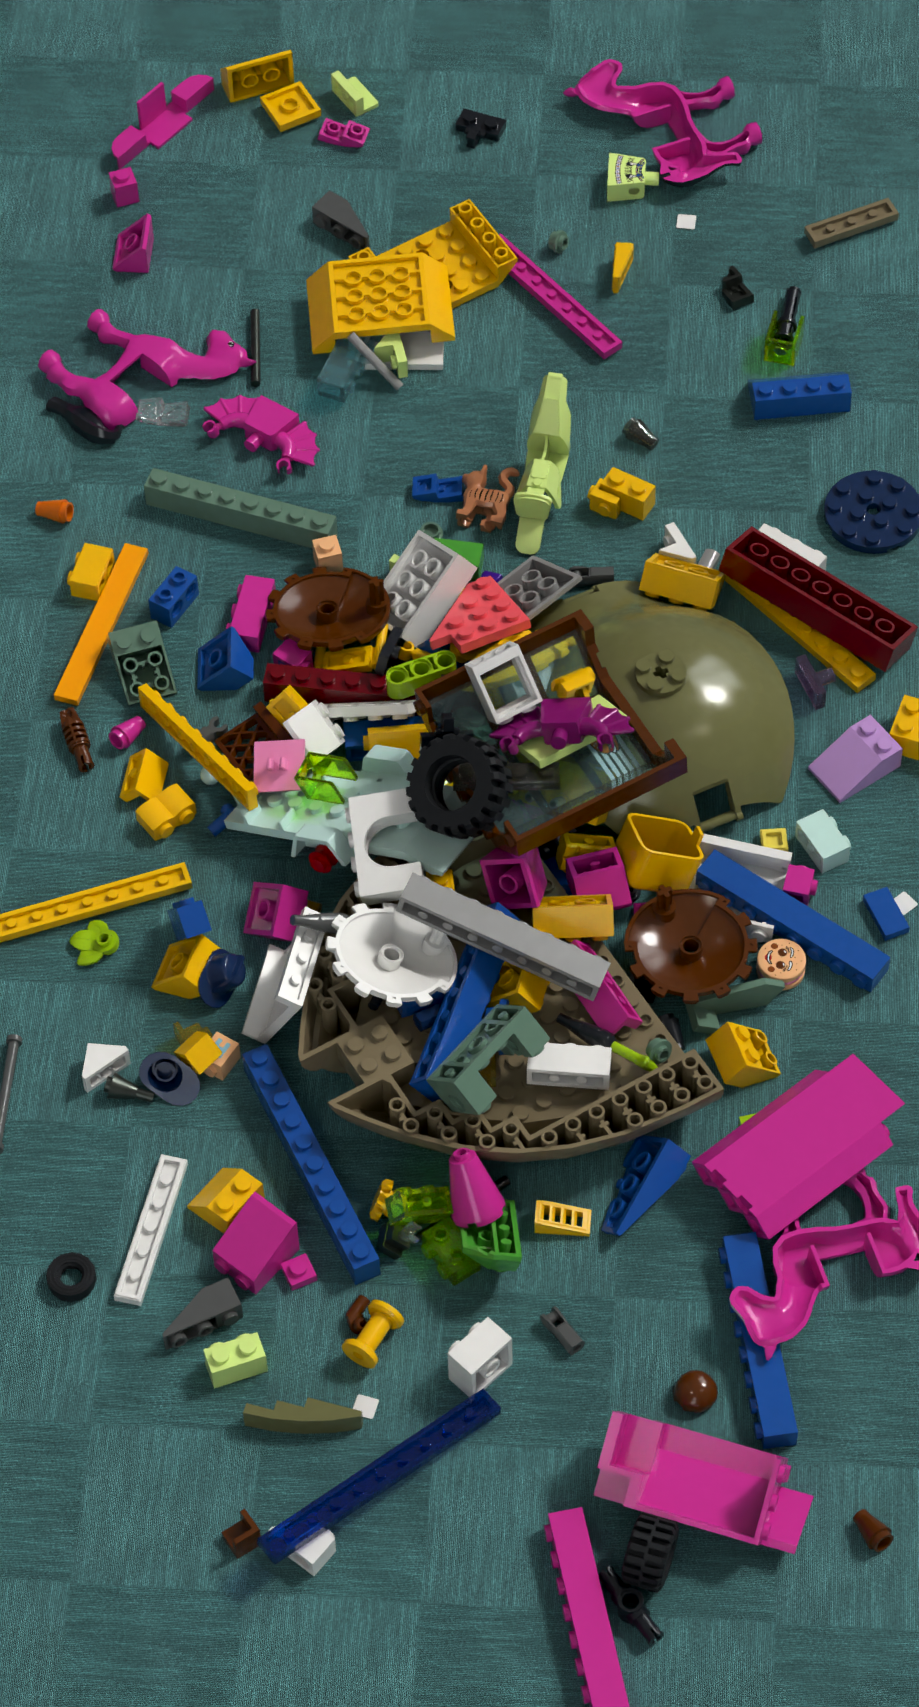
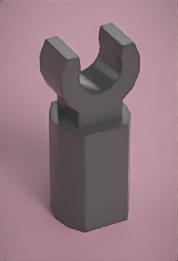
M218 716L213 717L207 727L204 726L199 730L207 742H214L216 737H221L228 732L227 724L220 728L216 727L220 724Z

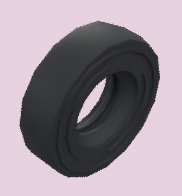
M73 1252L65 1253L55 1258L48 1266L46 1274L48 1288L52 1294L58 1299L68 1302L79 1301L88 1296L94 1289L97 1279L95 1267L89 1258L80 1253ZM68 1269H77L81 1272L82 1278L79 1283L70 1286L61 1281V1275Z

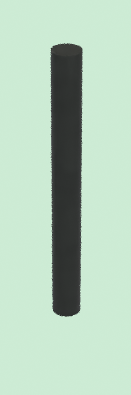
M252 309L250 311L251 359L255 360L256 363L251 365V385L258 387L261 384L260 311Z

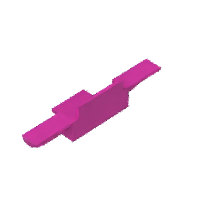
M194 75L185 79L171 91L172 101L167 106L163 82H160L137 101L140 128L136 129L130 125L112 143L111 149L113 156L117 159L118 169H122L150 144L160 149L192 122V118L186 114L214 91L213 77Z

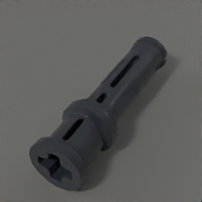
M796 286L787 288L782 315L776 322L777 332L774 334L772 341L776 347L781 349L791 348L794 343L793 333L797 329L795 317L801 296V290Z

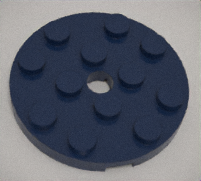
M878 470L857 472L842 478L830 489L824 505V520L832 531V536L844 546L862 553H887L888 549L897 546L902 548L907 545L919 532V494L907 481L896 475ZM876 507L880 513L873 515L867 511Z

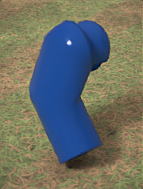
M230 803L224 804L220 810L221 815L207 826L215 837L226 828L224 820L236 808Z

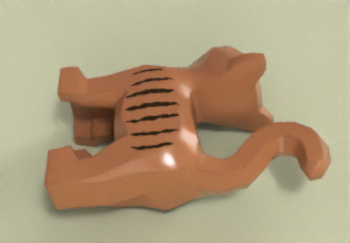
M484 465L481 471H472L469 474H464L462 482L466 486V491L463 494V509H457V525L469 528L475 515L481 514L486 516V519L481 520V531L491 533L496 526L498 529H502L506 520L507 508L515 490L508 477H519L520 475L519 471L515 468H506L498 476L499 483L505 491L485 488L487 485V465Z

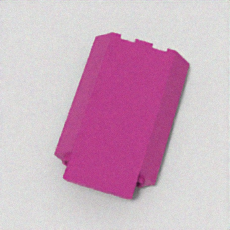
M852 1054L829 1072L815 1069L693 1160L692 1164L704 1185L718 1188L728 1208L731 1211L743 1213L753 1232H756L757 1237L769 1240L892 1147L893 1143L889 1138L890 1132L881 1122L906 1103L861 1060Z

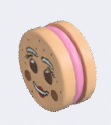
M774 939L768 941L760 948L757 954L756 973L759 979L770 978L784 981L785 988L782 991L796 987L803 980L806 968V955L797 943L788 939Z

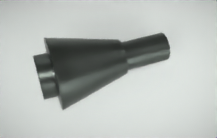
M114 1073L113 1077L108 1076L104 1087V1092L108 1093L107 1098L109 1099L137 1098L152 1103L155 1095L152 1091L138 1088L137 1085L117 1073Z

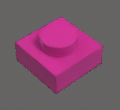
M306 1253L280 1263L281 1270L292 1291L317 1281V1274Z

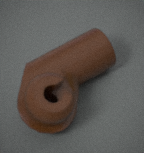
M358 1295L345 1316L349 1329L355 1334H360L367 1323L363 1312L370 1304V1301L363 1295Z

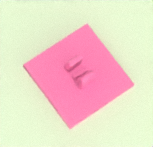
M305 739L254 742V784L258 789V793L305 790Z

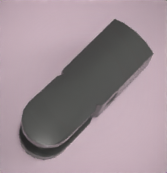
M573 566L569 569V571L582 577V581L574 586L576 588L614 581V567Z
M554 1306L547 1315H540V1320L570 1355H574L584 1347L585 1342L568 1323L561 1311ZM559 1321L560 1325L555 1327L554 1323Z

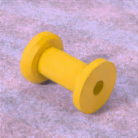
M376 1299L372 1300L368 1305L371 1317L356 1339H346L341 1346L343 1352L352 1361L370 1369L374 1368L378 1363L375 1351L389 1329H400L404 1324V1318L398 1310L390 1304Z

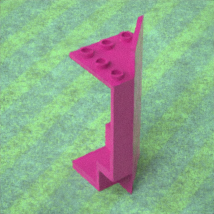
M622 1411L612 1412L597 1466L600 1472L593 1496L623 1504V1506L792 1554L796 1552L814 1498L813 1495L781 1486L782 1483H787L791 1466L787 1465L788 1458Z

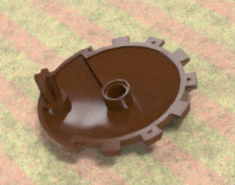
M326 567L312 568V574L302 577L295 573L284 579L287 585L281 591L273 589L268 596L269 602L274 603L273 609L265 610L266 621L276 623L278 628L274 629L275 635L280 640L290 638L298 642L297 646L299 649L310 651L313 646L329 647L331 652L342 651L343 645L355 641L361 644L367 643L384 629L390 617V598L384 588V580L378 579V576L372 577L352 568L344 567L342 572L327 571Z
M662 884L658 886L657 897L645 903L634 914L626 929L624 949L625 952H633L636 964L630 966V971L635 979L644 976L654 985L651 988V992L660 998H664L667 993L682 996L685 1004H697L700 996L713 993L716 994L717 998H723L731 992V989L728 987L738 977L746 980L752 971V967L746 965L749 953H757L758 943L757 938H748L745 927L752 925V922L745 912L736 915L727 907L730 900L720 894L701 889L672 891L670 886L665 888Z

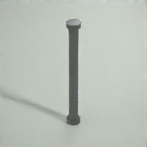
M10 1034L6 1038L8 1048L0 1088V1154L4 1151L2 1140L18 1047L22 1045L23 1040L21 1036L16 1034Z

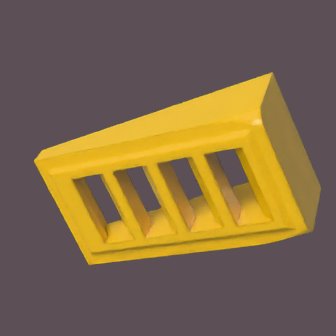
M616 242L612 279L613 293L618 294L634 258L633 243Z
M536 1200L534 1232L590 1237L592 1210ZM544 1215H549V1220H545ZM555 1216H560V1223L555 1222ZM566 1216L572 1217L571 1225L566 1224ZM577 1217H583L582 1227L577 1226Z

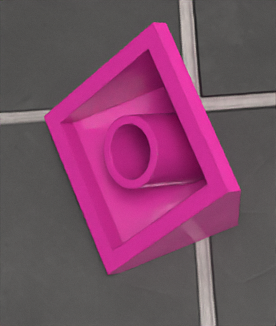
M147 213L118 234L112 268L114 271L149 273L154 241L150 214Z

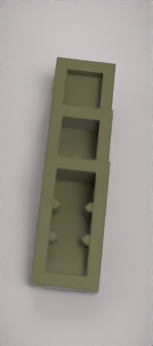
M309 1397L304 1407L277 1400L274 1410L246 1403L243 1411L245 1426L275 1432L299 1434L336 1433L362 1429L363 1426L362 1411Z

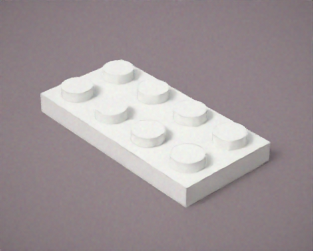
M416 700L324 704L330 713L328 717L332 722L340 720L342 717L344 722L359 721V719H364L366 716H368V721L383 720V718L391 717V715L393 720H399L415 716L416 712L413 702Z

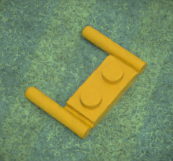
M388 624L377 635L375 647L368 645L342 649V651L326 652V647H316L313 668L352 672L372 671V669L376 668L379 654L386 642Z

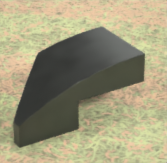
M734 265L730 266L728 276L722 280V296L734 310L753 303L754 295L744 285L742 274Z

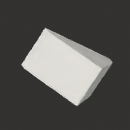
M88 1043L82 1072L84 1090L87 1093L105 1082L108 1076H114V1073H118L131 1064L128 1048L126 1046Z

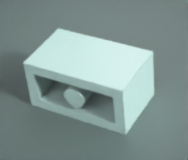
M824 809L796 821L795 837L822 874L849 861L851 843L847 836H842L836 821L832 816L829 817Z

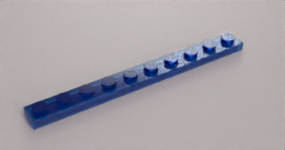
M481 1389L257 1538V1545L276 1565L501 1413V1407L484 1389Z

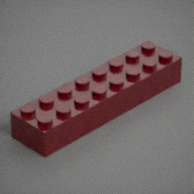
M751 526L725 549L718 571L804 622L812 629L827 636L832 641L850 650L853 654L873 664L876 668L886 672L910 649L918 626Z

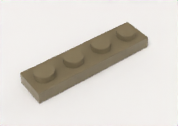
M886 198L807 225L804 228V233L815 249L896 221L899 218V212L890 199Z

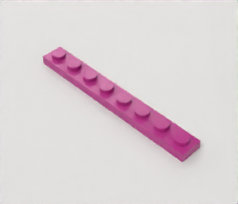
M499 234L518 258V262L508 273L603 359H606L622 348V341L507 238Z

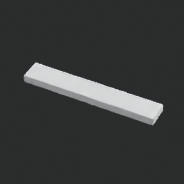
M161 1154L114 1293L115 1301L138 1306L142 1305L188 1166L187 1159Z

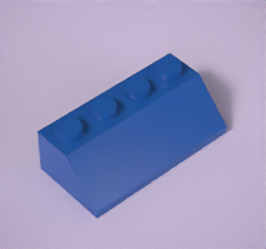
M845 372L748 380L754 420L850 411L852 391L849 376Z

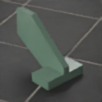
M761 978L730 986L731 992L723 998L719 999L713 993L700 996L697 1004H685L693 1032L713 1034L720 1026L716 1014L768 1005L785 988L784 981Z

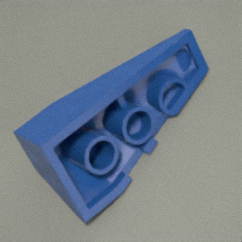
M647 1135L636 1138L624 1159L623 1166L626 1168L623 1179L620 1178L617 1181L616 1188L619 1189L617 1198L610 1202L601 1231L606 1234L621 1236L679 1179L680 1175L686 1170L691 1155L668 1138Z

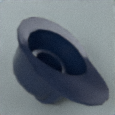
M217 949L211 953L198 981L199 994L206 1005L211 1008L224 1006L235 988L243 983L246 977V968L243 963L245 957L243 955L229 953L225 949Z
M155 1052L143 1059L139 1067V1076L142 1083L166 1102L172 1105L183 1106L190 1104L197 1098L200 1091L198 1075L175 1055L167 1052Z

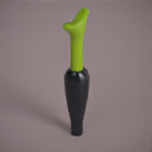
M563 1013L558 1015L556 1022L568 1028L588 1045L610 1047L612 1052L649 1072L658 1068L648 1056L639 1054L618 1043L613 1033L598 1026L571 1018Z

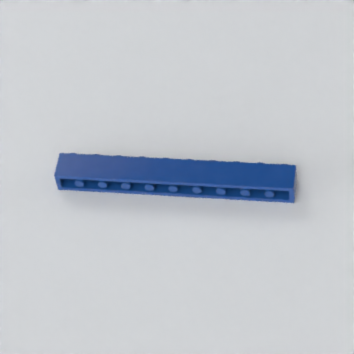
M265 1044L243 1053L244 1071L354 1284L358 1285L381 1275L380 1259L268 1045Z

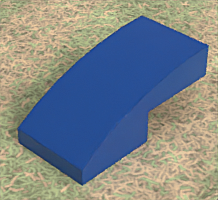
M437 474L413 477L412 497L413 499L427 502L463 501V494L465 492V484L462 482L463 476L439 479Z

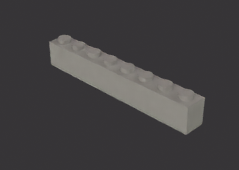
M412 873L396 908V911L591 1001H594L611 964L598 955H592L579 949L574 944H568L555 938L550 933L535 929L526 922L511 918L500 910L487 907L476 899L463 896L449 887L441 886L429 878Z

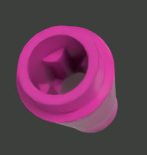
M135 716L112 727L109 733V740L117 749L128 748L143 729L146 728V723L140 716Z

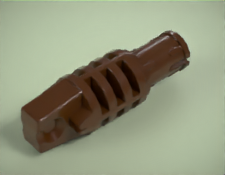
M70 707L59 712L62 732L69 752L75 755L79 771L88 772L87 764L90 770L95 766L89 752L91 744L84 723L74 707Z

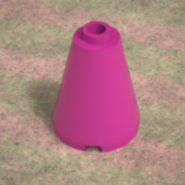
M468 1148L455 1150L449 1158L451 1216L453 1222L462 1228H468L467 1224L476 1223L477 1227H482L494 1222L503 1215V1207L506 1208L503 1196L474 1150Z

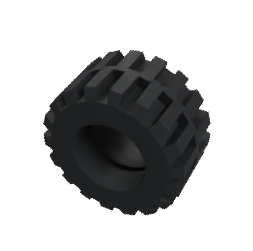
M646 1512L640 1514L631 1532L622 1567L623 1583L658 1593L663 1588L678 1540L679 1528L676 1521Z

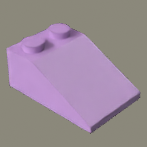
M869 715L849 727L808 766V770L841 803L900 767L903 748Z

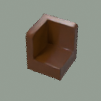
M245 1508L240 1511L241 1521L221 1532L222 1538L237 1559L262 1544L260 1529Z

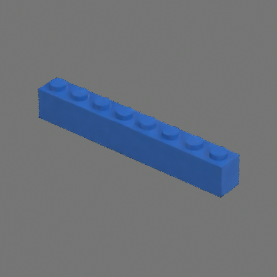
M714 849L698 868L695 885L699 889L726 897L730 900L727 907L732 906L741 913L745 912L750 920L774 925L773 934L797 943L811 959L827 965L835 974L848 978L856 987L864 988L871 993L887 973L890 956Z
M499 902L487 905V907L500 910L505 915L520 921L517 916ZM467 943L459 960L453 985L444 997L409 1083L410 1086L432 1102L442 1099L426 1079L482 1021V1015L491 1000L490 995L494 985L500 978L499 973L505 962Z
M756 1232L723 1236V1245L718 1248L720 1264H725L727 1272H723L725 1289L730 1288L732 1292L737 1286H748L762 1295L769 1296ZM729 1296L730 1313H735L737 1320L733 1321L735 1338H740L742 1345L738 1346L740 1363L746 1364L747 1371L743 1372L744 1384L746 1389H751L752 1397L748 1398L750 1413L756 1414L757 1422L754 1423L756 1440L761 1439L763 1449L797 1445L798 1429L780 1344H777L772 1358L767 1361L763 1346L757 1345L751 1339L744 1322L731 1307Z

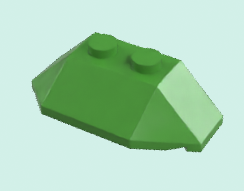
M505 1200L506 1208L503 1207L502 1209L503 1215L494 1222L482 1227H477L476 1223L467 1224L468 1228L460 1227L462 1253L487 1269L497 1272L517 1270L522 1260L514 1200Z

